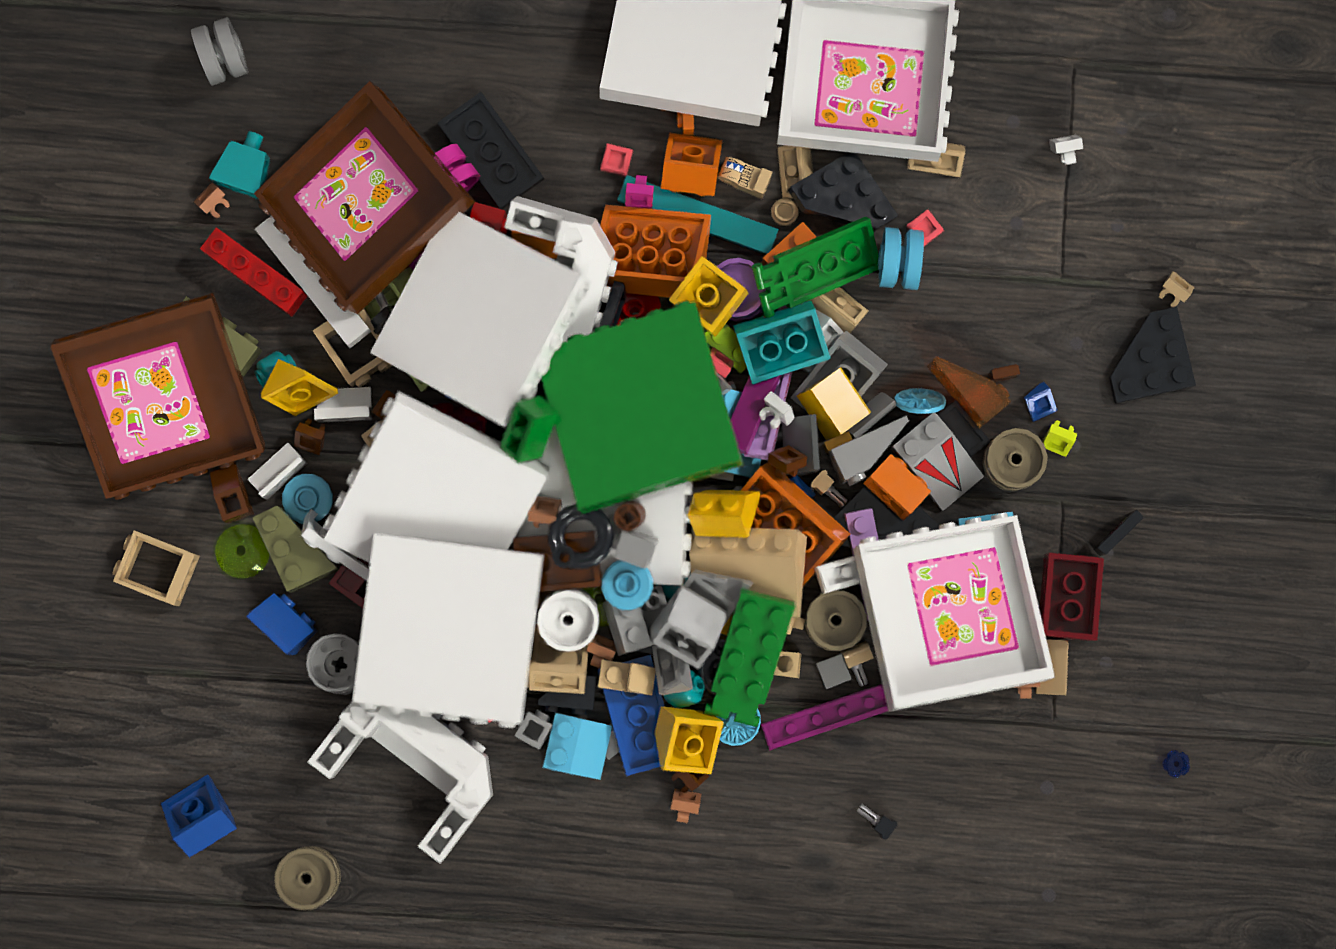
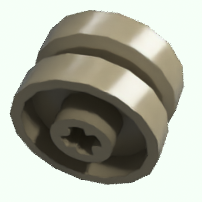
M1014 428L1002 432L989 442L984 451L982 464L985 475L993 485L1002 490L1018 491L1031 486L1041 478L1047 466L1048 456L1045 445L1037 435L1025 429ZM1012 455L1013 457L1017 456L1020 461L1014 464L1011 460Z
M836 590L820 594L810 603L805 613V629L808 637L816 646L827 651H842L854 646L862 638L867 626V615L863 604L854 595L845 591ZM834 615H837L838 619L841 620L840 625L834 626L831 623V618Z
M304 846L288 853L279 862L275 873V887L280 898L287 905L299 910L314 909L328 902L337 892L341 882L340 867L336 858L327 850L317 846ZM305 873L311 875L312 879L309 884L306 883L307 879H303V874Z

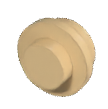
M780 199L772 206V218L779 225H790L797 219L798 207L790 199Z

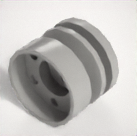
M330 634L316 641L307 654L306 662L309 677L315 685L334 694L347 695L354 693L360 643L341 634ZM344 660L347 668L340 670V668L336 667L337 662H343Z

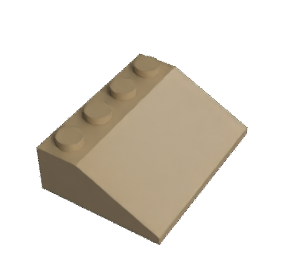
M692 528L691 549L689 553L691 574L695 570L750 580L753 582L749 589L751 591L795 602L792 618H800L807 536L797 529L751 528L748 538L696 536Z

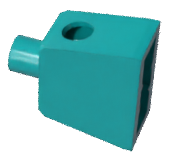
M248 131L244 144L230 141L209 179L216 185L258 199L254 193L266 182L270 157L267 153L259 150L264 137Z

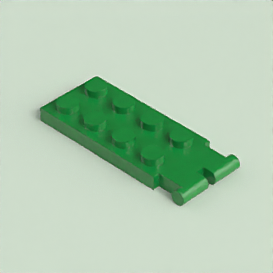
M867 217L860 218L773 256L774 262L763 266L762 263L752 265L757 289L762 290L766 288V291L759 293L764 317L774 316V310L782 306L793 308L879 270V254L871 219Z
M741 588L711 686V691L715 692L712 704L706 703L704 714L728 719L729 713L733 712L735 713V722L758 727L760 717L756 716L758 705H765L795 609V602Z

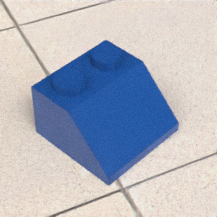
M273 593L251 611L247 617L286 654L296 655L317 633V630L313 627L316 622L305 612L300 615L293 608L296 604L286 594L280 596Z
M208 774L161 803L173 840L189 858L237 829L229 807Z

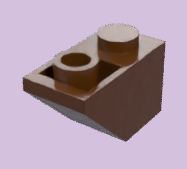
M236 463L232 466L210 472L214 498L223 522L229 524L254 515Z

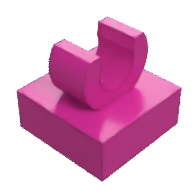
M636 175L635 184L627 183L625 207L652 209L654 186L646 184L647 176Z

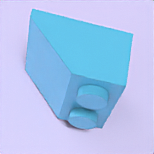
M556 713L543 767L601 780L612 726Z

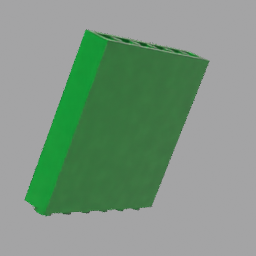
M679 302L670 310H653L647 313V317L637 320L634 317L622 320L620 325L611 328L609 326H601L594 329V333L585 336L583 334L569 336L567 341L562 342L561 346L553 353L549 369L541 377L548 403L558 411L554 424L577 507L582 514L744 465L695 302Z

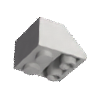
M661 585L653 587L649 600L642 607L634 610L618 609L608 601L602 603L618 656L655 645L651 639V625L667 605Z
M681 585L651 625L652 643L699 669L714 649L728 612Z

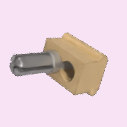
M826 470L821 471L811 482L810 488L812 490L815 489L821 495L825 493L840 507H843L844 503H847V499L834 489L832 484L835 481L827 475L828 472Z
M864 641L840 651L848 669L852 668L859 686H864L862 680L865 685L868 684L861 663L874 658L869 644Z

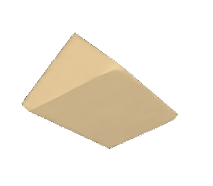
M947 143L946 152L941 153L938 162L908 159L907 169L960 177L965 147Z
M784 145L777 147L783 199L791 200L793 198L787 191L790 186L813 173L811 150L805 147Z
M840 287L811 299L815 309L830 317L843 332L847 330L851 333L868 312L865 307Z
M1046 639L1055 677L1040 682V687H1036V694L1066 695L1068 640Z

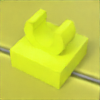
M1057 420L1050 426L1043 439V444L1047 450L1066 457L1075 443L1077 433H1074V427L1071 425L1068 430L1059 427L1060 421Z

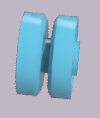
M885 227L878 257L879 287L893 288L897 283L898 274L901 272V285L903 289L918 290L923 262V230L909 229L905 235L904 244L901 246L902 239L899 228Z

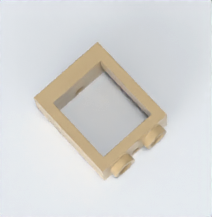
M363 309L358 315L363 319L377 340L379 335L374 333L371 318ZM326 321L313 330L351 387L357 385L359 388L372 379L370 375L376 371L384 372L393 366L377 357L353 374H350L328 341V339L337 334L332 325Z
M133 531V534H129L124 542L123 550L126 551L122 561L118 560L113 569V575L115 576L113 582L171 605L180 606L200 556L141 532ZM143 541L182 556L167 594L128 579Z

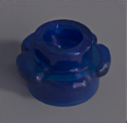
M1170 751L1167 754V758L1163 760V768L1168 771L1169 776L1174 778L1186 775L1190 769L1189 757L1184 752ZM1176 761L1179 763L1177 767L1174 766V762Z

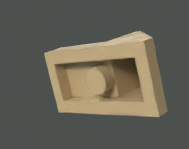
M601 660L597 688L652 696L656 670L653 667L635 663L627 664Z

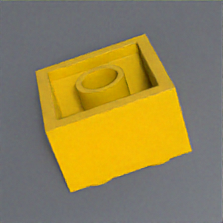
M702 256L670 297L669 301L674 305L683 301L695 302L703 328L716 337L749 293L746 288Z
M704 490L694 493L688 511V518L695 535L748 538L759 502L760 492Z
M661 707L655 730L661 769L711 774L724 722L715 716L704 714V711Z

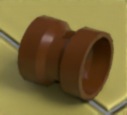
M628 501L622 504L614 514L616 525L624 531L637 529L646 518L644 506L637 501Z

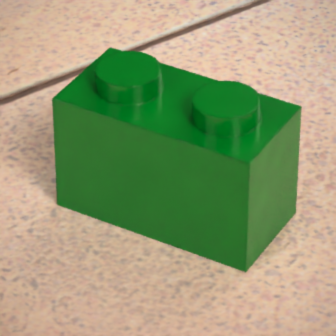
M540 396L516 402L500 448L518 464L541 458L558 411Z

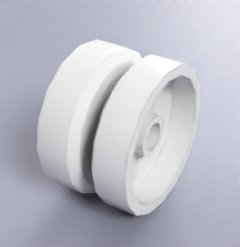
M581 588L551 591L540 605L537 621L540 635L547 644L557 650L570 652L582 649L592 641L597 632L599 621L597 603L590 593ZM571 615L573 622L570 623L568 620H563L564 616Z

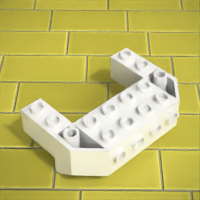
M516 196L511 201L505 228L556 242L554 253L558 254L556 262L592 281L587 297L581 301L576 310L575 320L567 327L563 335V342L567 341L569 336L575 334H583L585 336L594 333L593 330L600 326L604 314L600 312L602 302L607 303L611 287L607 286L609 276L614 277L618 261L614 260L615 250L596 218Z
M352 701L340 715L339 722L308 763L329 779L334 778L364 738L372 737L448 795L446 800L450 802V805L418 846L439 863L443 862L493 796L488 756L483 753L486 748L475 739L469 742L461 735L464 731L452 722L449 725L445 724L440 720L442 716L440 713L432 712L431 717L415 715L416 710L405 709L404 713L387 711L388 706L377 705V709H365L360 707V703Z

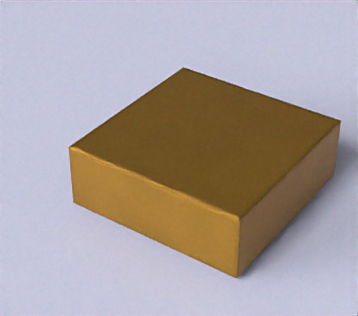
M848 431L824 442L822 446L826 454H829L832 449L853 439Z

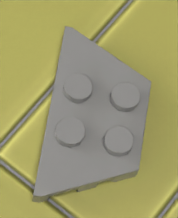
M695 570L684 586L726 610L728 616L725 620V625L735 610L741 588L749 590L753 582Z

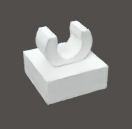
M1072 135L1049 140L1051 151L1056 154L1060 153L1062 163H1065V165L1076 163L1074 150L1083 149L1081 137Z
M772 391L764 398L766 407L760 411L759 416L762 421L770 415L774 416V419L770 422L772 429L779 427L781 421L788 426L795 418L792 407Z

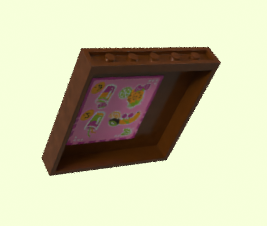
M371 81L254 193L260 200L258 205L263 212L275 219V222H273L274 226L278 231L290 238L288 243L292 249L305 257L303 262L307 268L320 276L318 281L321 286L335 295L334 302L344 312L349 310L355 314L361 312L425 250L428 242L459 212L464 213L475 203L473 198L385 92Z
M214 293L57 338L50 345L106 499L114 497L115 500L129 496L131 491L138 489L141 492L154 489L156 484L165 481L167 484L176 483L183 479L182 476L193 474V476L203 475L209 471V468L216 466L226 468L235 464V461L239 459L253 460L260 457L261 453L265 450V442Z

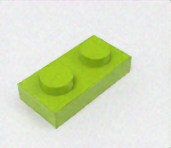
M727 324L724 325L716 337L707 330L705 331L708 346L716 348L734 361L732 368L741 374L747 366L736 333Z

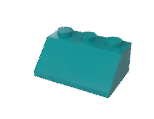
M811 300L793 308L774 312L775 315L765 318L761 316L733 326L752 384L831 359L816 309Z

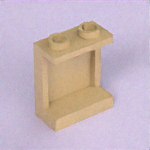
M536 624L532 662L529 668V690L584 694L589 653L586 650L589 643L582 649L570 652L557 650L546 643L540 635L538 624Z

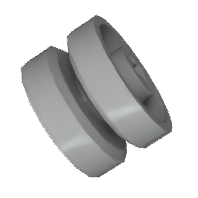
M228 17L214 21L213 30L216 39H214L206 25L191 29L198 57L212 86L225 82L226 71L224 63L234 78L248 74L242 45Z

